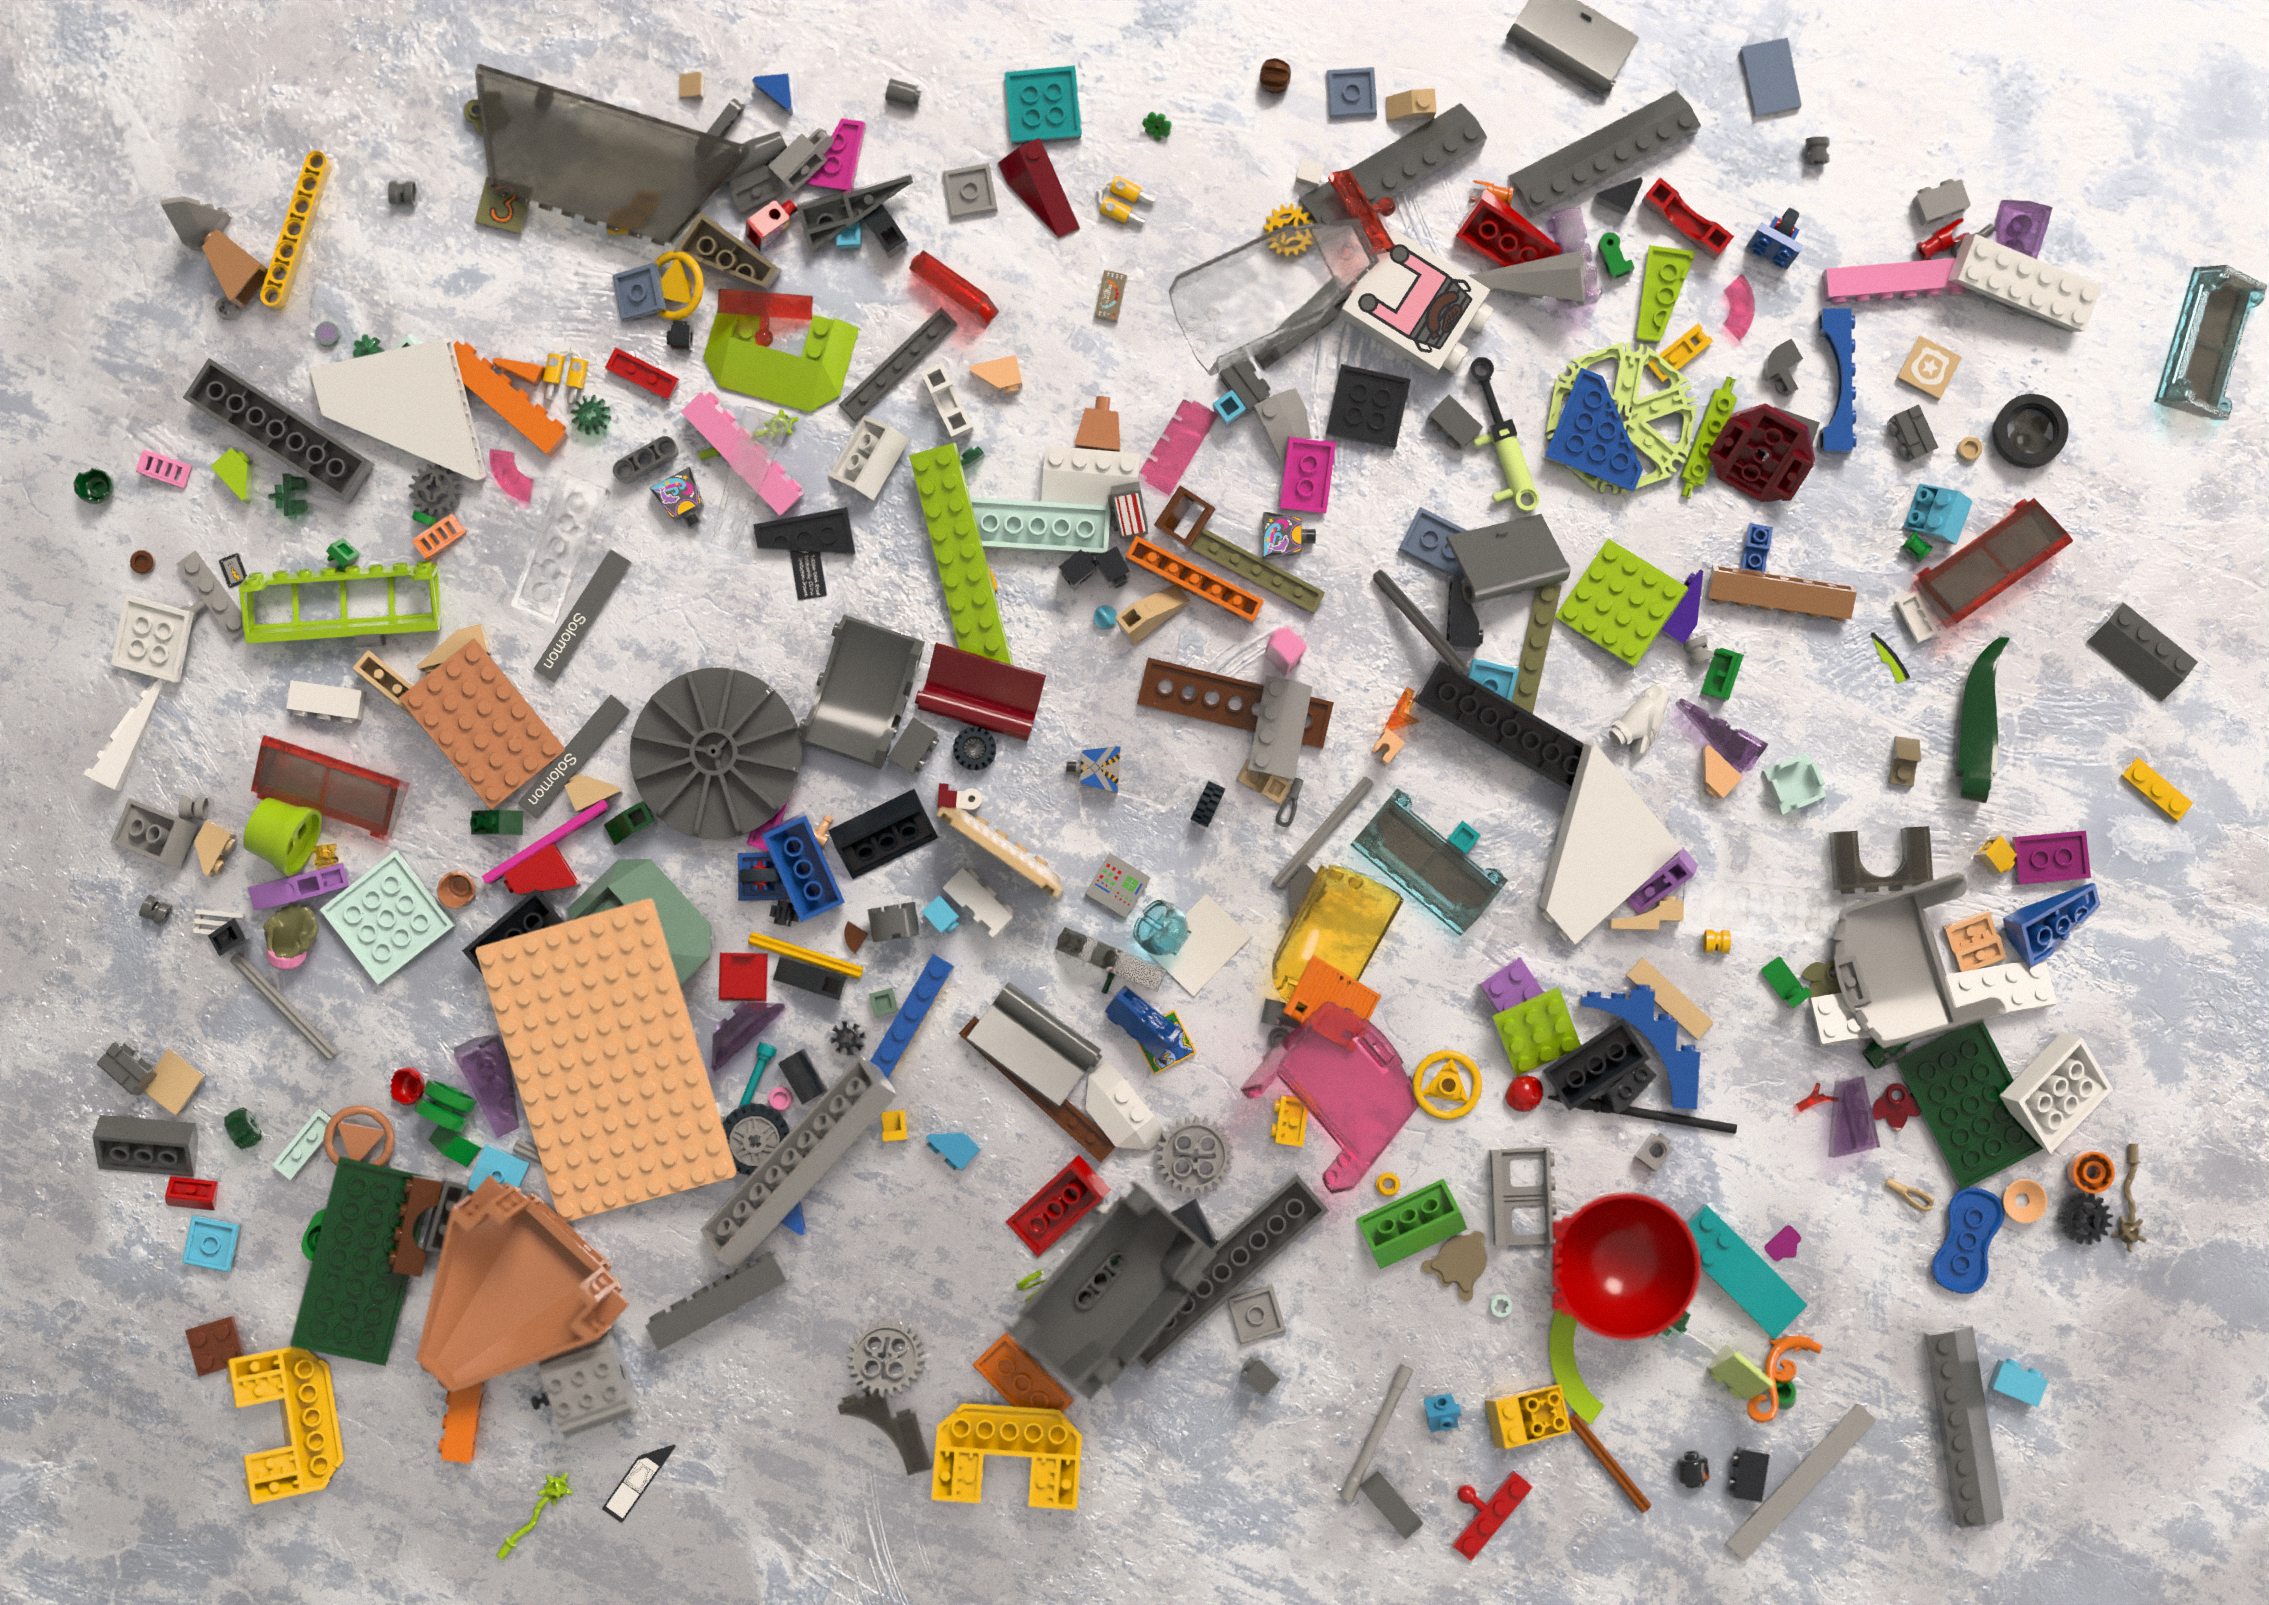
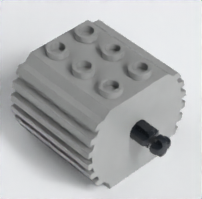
M605 1333L594 1341L539 1360V1368L546 1392L541 1393L542 1398L539 1399L536 1395L532 1396L531 1404L534 1410H539L541 1408L540 1404H544L545 1407L551 1405L556 1422L564 1436L569 1437L637 1413L636 1391L621 1346H619L613 1333Z

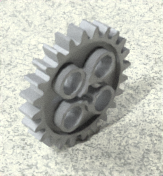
M1195 1115L1193 1122L1190 1121L1188 1116H1185L1184 1124L1177 1119L1176 1128L1168 1125L1170 1133H1161L1165 1141H1157V1144L1162 1147V1150L1155 1151L1157 1155L1162 1156L1161 1159L1156 1161V1164L1163 1165L1159 1173H1168L1164 1180L1168 1182L1173 1179L1172 1188H1176L1180 1184V1191L1184 1193L1187 1187H1189L1191 1194H1194L1195 1188H1198L1200 1193L1203 1194L1204 1186L1213 1190V1182L1218 1185L1221 1184L1219 1176L1227 1178V1174L1223 1171L1224 1168H1232L1227 1163V1160L1234 1159V1157L1227 1154V1151L1232 1150L1233 1146L1225 1145L1230 1140L1229 1136L1221 1137L1225 1130L1220 1128L1216 1131L1217 1123L1215 1121L1209 1126L1207 1117L1203 1119L1202 1123L1197 1115ZM1182 1136L1189 1138V1145L1185 1148L1177 1146V1141ZM1208 1137L1212 1138L1213 1146L1207 1150L1202 1149V1140ZM1196 1149L1199 1154H1215L1216 1156L1215 1158L1197 1156L1193 1161L1190 1156H1174L1173 1153H1193V1150ZM1180 1160H1185L1188 1163V1167L1184 1172L1176 1171L1175 1166ZM1210 1162L1212 1165L1211 1170L1208 1173H1201L1199 1170L1201 1163Z
M888 1319L887 1324L884 1326L881 1320H878V1327H874L872 1323H869V1331L861 1328L862 1337L854 1335L857 1344H849L850 1349L854 1351L847 1353L848 1359L853 1360L847 1363V1367L853 1369L849 1374L851 1378L857 1377L854 1381L856 1386L863 1383L861 1387L863 1392L870 1388L871 1396H874L879 1391L881 1398H884L886 1392H889L891 1398H893L895 1390L902 1395V1387L905 1386L908 1389H912L909 1382L911 1380L918 1382L915 1373L923 1374L922 1368L918 1366L925 1364V1360L920 1357L925 1354L924 1349L919 1348L922 1342L921 1340H915L917 1338L916 1332L909 1334L910 1327L908 1325L902 1329L900 1321L895 1326H893L891 1319ZM890 1338L888 1345L890 1358L886 1360V1378L882 1379L884 1371L882 1359L886 1357V1339ZM873 1342L881 1343V1347L878 1350L873 1351L869 1349ZM899 1343L905 1344L903 1351H893L895 1345ZM877 1365L879 1367L876 1373H867V1369L870 1366ZM893 1368H903L902 1372L899 1375H891V1370Z

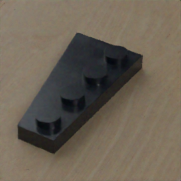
M847 507L753 524L758 549L856 555Z

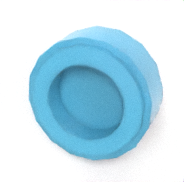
M1100 606L1094 613V622L1100 629H1110L1117 622L1115 619L1117 613L1111 606Z

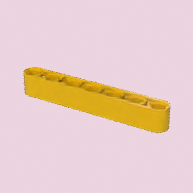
M311 151L305 158L260 293L261 301L272 310H281L287 303L331 171V161L321 151ZM317 159H323V165L320 168H314V162ZM311 181H315V188L313 190L307 191V184ZM304 203H308L307 211L299 213V207ZM301 226L300 233L293 236L291 234L293 227ZM293 248L292 256L284 258L285 250ZM285 270V278L282 280H277V273L279 271ZM278 293L277 301L269 303L270 295Z

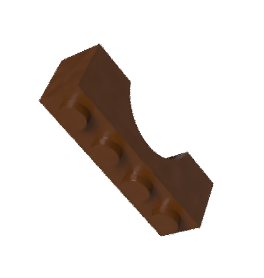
M411 1174L410 1180L406 1179L404 1194H407L405 1204L401 1203L398 1213L401 1223L400 1227L395 1228L393 1241L396 1242L395 1250L390 1251L388 1257V1265H391L390 1269L392 1272L422 1277L427 1253L415 1243L412 1233L413 1225L421 1212L438 1206L443 1183L440 1179Z

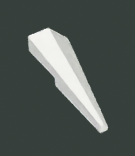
M153 677L154 679L146 691L143 690L140 694L142 699L136 709L130 708L111 734L104 750H100L96 755L98 760L92 770L87 768L84 775L114 790H122L165 683L164 679Z

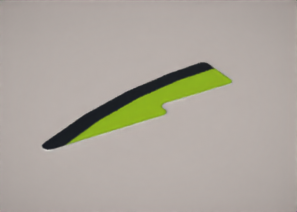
M1871 632L1883 663H1889L1897 683L1909 679L1910 675L1896 653L1879 636Z

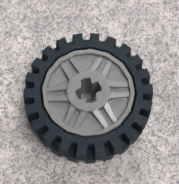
M750 1103L749 1105H742L734 1109L722 1124L736 1170L740 1174H747L749 1176L790 1133L782 1115L774 1110V1108L761 1103ZM755 1135H758L760 1143L750 1144V1136L755 1137Z

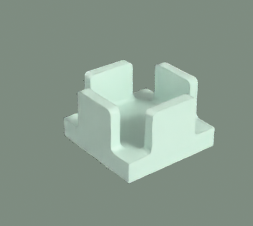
M1808 752L1762 771L1781 815L1826 797L1822 786L1825 784L1817 763H1812Z

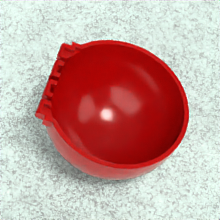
M1614 1192L1601 1195L1586 1202L1571 1216H1562V1220L1552 1221V1238L1556 1239V1242L1552 1243V1287L1557 1290L1552 1291V1309L1561 1310L1562 1315H1571L1585 1328L1598 1335L1617 1340H1637L1664 1331L1674 1324L1690 1306L1700 1279L1699 1251L1695 1238L1685 1221L1665 1203L1636 1192Z

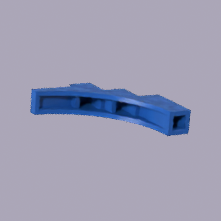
M1636 984V988L1630 987V997H1625L1626 993L1611 992V996L1601 995V991L1587 990V994H1582L1581 1006L1597 1008L1618 1015L1634 1025L1650 1040L1659 1052L1668 1071L1671 1083L1672 1107L1697 1110L1700 1049H1695V1045L1681 1044V1048H1676L1678 1021L1673 1019V1015L1658 1014V1018H1654L1655 989H1650L1648 984Z

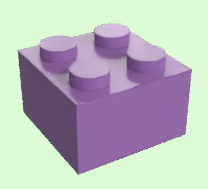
M1521 957L1515 958L1478 984L1497 1013L1544 993Z

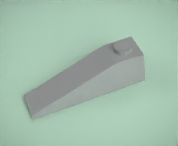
M185 196L160 200V205L180 240L191 250H202V246L205 244V237L216 229L222 232L232 219V213L226 208L219 207L217 210H214L213 204H200L199 200Z

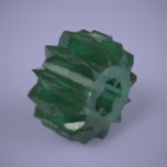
M592 395L589 402V399L583 396L582 400L584 403L582 405L578 401L574 403L579 409L571 410V414L577 416L571 421L573 424H578L577 430L579 432L585 429V434L590 436L593 429L595 434L599 435L600 430L598 427L601 426L606 430L608 426L604 421L612 420L611 416L605 415L611 411V408L609 406L604 407L606 401L603 398L597 402V396ZM593 410V412L596 414V417H591L590 420L586 415L591 414Z
M246 1108L236 1109L224 1117L226 1133H228L234 1145L238 1146L241 1150L252 1147L262 1140V1131L259 1128V1124L252 1113Z

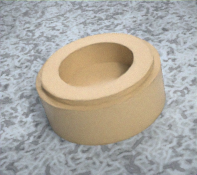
M1966 437L1959 442L1957 453L1962 460L1973 461L1981 455L1982 444L1975 437Z

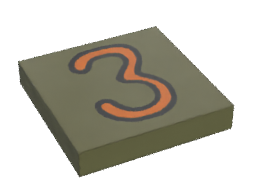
M486 176L475 223L522 235L534 189Z

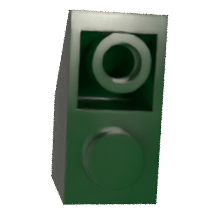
M641 801L619 813L605 823L604 827L614 846L654 826L657 824V821L646 803Z
M472 811L470 819L471 835H523V811Z

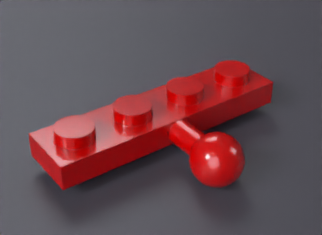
M1513 1470L1488 1501L1484 1503L1476 1496V1490L1473 1486L1468 1484L1462 1485L1457 1491L1458 1499L1464 1504H1472L1479 1511L1453 1541L1452 1546L1472 1561L1533 1486Z

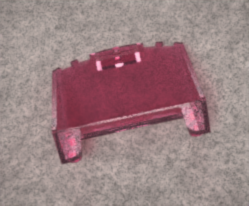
M1325 1002L1262 1057V1063L1240 1088V1091L1249 1099H1257L1264 1094L1277 1076L1342 1149L1322 1175L1325 1187L1331 1194L1353 1190L1419 1107L1416 1097L1413 1096L1410 1086L1413 1083L1412 1079L1406 1075L1401 1065L1404 1062L1385 1035L1366 1018L1361 1019L1354 1014L1353 1010L1339 1007L1336 1003Z

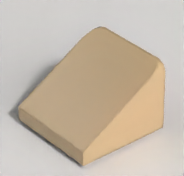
M702 72L680 74L679 98L703 99L704 75Z

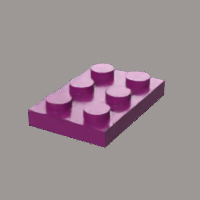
M2086 830L2012 837L2013 849L2017 854L2015 857L2017 885L2091 878Z

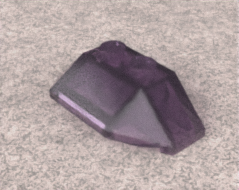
M740 1003L733 1010L735 1013L733 1017L729 1020L724 1018L715 1026L717 1031L713 1034L711 1069L717 1072L787 1009L788 1006L785 1003Z

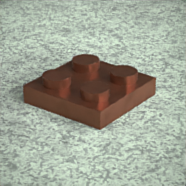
M234 1316L185 1330L198 1377L226 1369L228 1359L245 1356Z

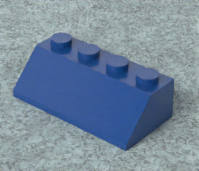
M805 813L783 821L761 834L800 922L845 903Z

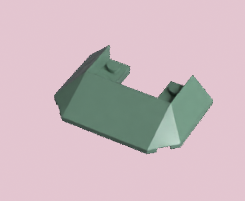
M618 859L566 910L572 920L645 899H652L681 987L710 959L709 941L712 934V925L651 859Z

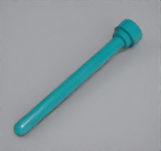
M761 1041L759 1042L756 1049L758 1060L738 1108L742 1105L750 1104L766 1063L771 1060V1057L774 1058L778 1048Z

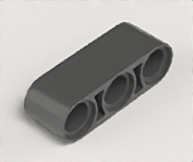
M668 436L659 437L618 460L613 466V474L624 484L632 483L673 460L678 455V445ZM665 443L672 444V450L668 454L661 453V447ZM643 455H651V462L648 465L640 464V459ZM624 466H629L631 469L627 477L619 475L620 469Z
M1379 1471L1360 1486L1405 1540L1424 1524Z

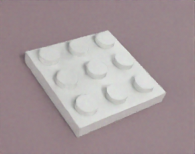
M125 595L111 665L172 682H180L194 612Z

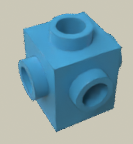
M1452 1393L1424 1399L1430 1433L1459 1427L1457 1417L1462 1416L1459 1402L1454 1403Z

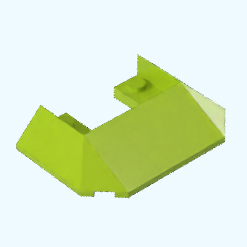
M723 289L703 355L719 387L809 413L840 397L860 328L837 318L832 320L813 314L801 357L757 345L769 305L768 301L747 296L743 291Z

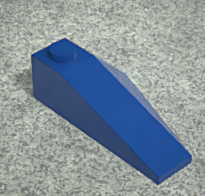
M2089 883L2022 907L2003 918L2008 940L2028 966L2033 967L2050 957L2055 952V946L2061 940L2066 941L2070 936L2069 932L2077 924H2082L2100 905L2096 884Z

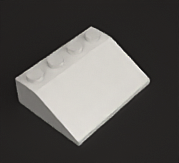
M1045 445L1041 502L1109 506L1107 496L1111 495L1112 486L1139 481L1141 454ZM1114 509L1110 513V526L1112 527V518L1116 517Z
M2061 1032L2000 1097L2013 1117L2047 1153L2051 1154L2113 1088L2083 1038Z

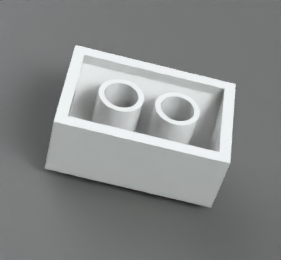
M863 415L828 476L874 501L888 475L892 472L899 456L904 451L909 438L893 427Z

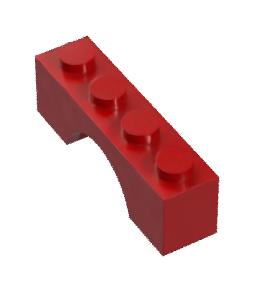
M1659 177L1641 201L1714 260L1718 258L1734 238L1730 232L1717 222L1702 217L1690 208L1681 198L1679 192L1661 177Z

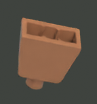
M1096 396L1095 409L1085 408L1075 440V448L1120 452L1119 415L1117 411L1109 410L1111 398Z

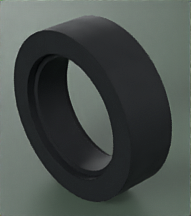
M2024 394L2009 401L1997 415L1993 425V441L1999 454L2009 463L2021 468H2037L2052 461L2065 446L2069 432L2068 421L2062 408L2052 399L2040 394ZM2025 409L2037 410L2043 413L2050 420L2053 427V439L2049 447L2037 453H2027L2016 448L2008 436V423L2015 413Z

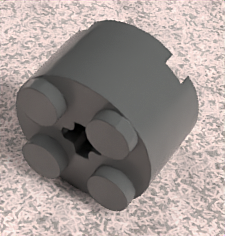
M915 902L901 904L902 909H899V904L884 906L883 912L881 907L867 909L873 942L919 935Z

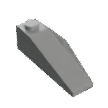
M1296 388L1275 394L1254 405L1253 408L1283 468L1288 436L1311 439L1307 409Z

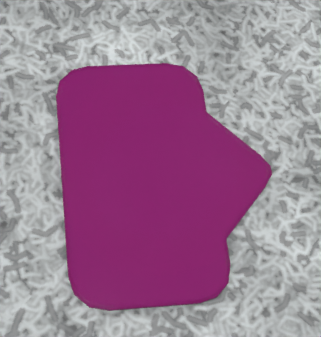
M1787 1225L1765 1245V1250L1775 1261H1780L1782 1258L1796 1257L1797 1244L1801 1241V1236L1792 1226Z

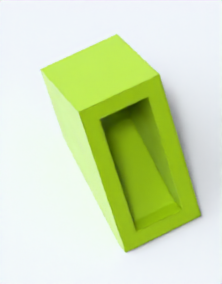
M231 447L210 467L242 502L249 504L252 500L253 467L248 463L251 459L241 449L237 451Z

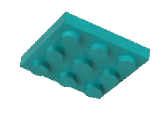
M1075 65L1005 72L1011 144L1029 143L1039 137L1041 141L1082 137Z

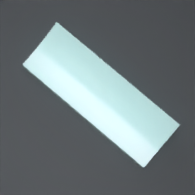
M970 497L983 549L1075 554L1081 549L1084 553L1088 551L1094 556L1108 551L1111 513L1109 506Z

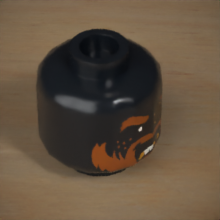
M1686 1451L1684 1456L1677 1460L1679 1481L1685 1484L1687 1488L1703 1487L1705 1482L1709 1480L1708 1459L1704 1455H1700L1698 1451Z

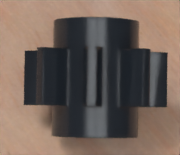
M778 900L777 906L771 905L769 916L774 917V924L791 927L792 921L798 922L799 917L791 902Z

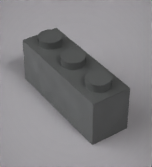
M443 1177L438 1206L433 1208L422 1246L425 1251L437 1254L442 1252L452 1206L466 1197L469 1188L466 1183Z

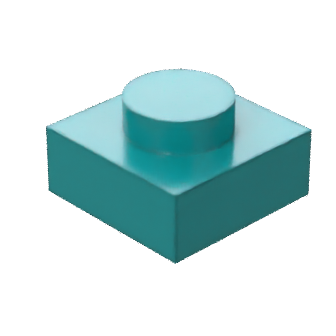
M1462 820L1447 840L1464 854H1467L1481 835Z

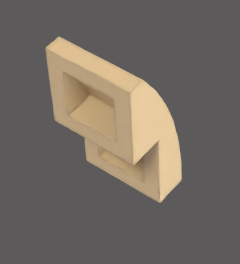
M1247 759L1236 780L1281 804L1292 783L1283 778L1247 771L1249 759Z

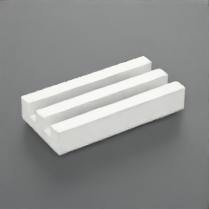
M195 909L196 919H194L195 928H193V933L211 934L215 931L201 929V924L222 926L227 923L224 921L204 920L202 915L242 918L244 921L245 914Z

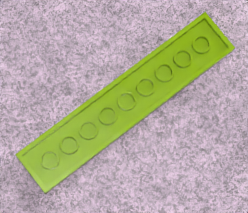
M951 443L911 454L909 458L959 649L1013 665L956 443Z

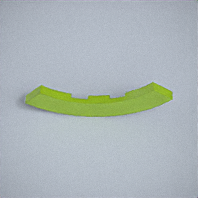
M1555 1310L1549 1333V1357L1556 1383L1561 1384L1563 1396L1568 1404L1583 1420L1591 1425L1604 1405L1590 1393L1581 1379L1576 1366L1574 1335L1578 1321L1571 1315H1562L1561 1310Z

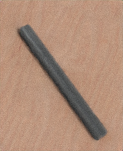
M1380 569L1375 572L1373 580L1457 674L1461 675L1468 669V664L1384 570Z

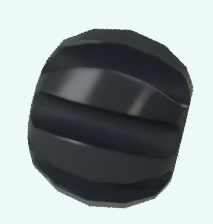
M849 1020L842 1021V1030L837 1025L834 1026L832 1031L837 1033V1037H830L831 1044L839 1043L838 1048L835 1049L836 1052L841 1054L845 1047L847 1049V1056L854 1055V1046L861 1051L864 1045L859 1043V1038L866 1039L865 1032L857 1033V1029L861 1026L855 1021L854 1026L850 1028ZM844 1032L848 1034L852 1033L854 1035V1037L851 1038V1044L849 1042H843L842 1039L845 1037Z

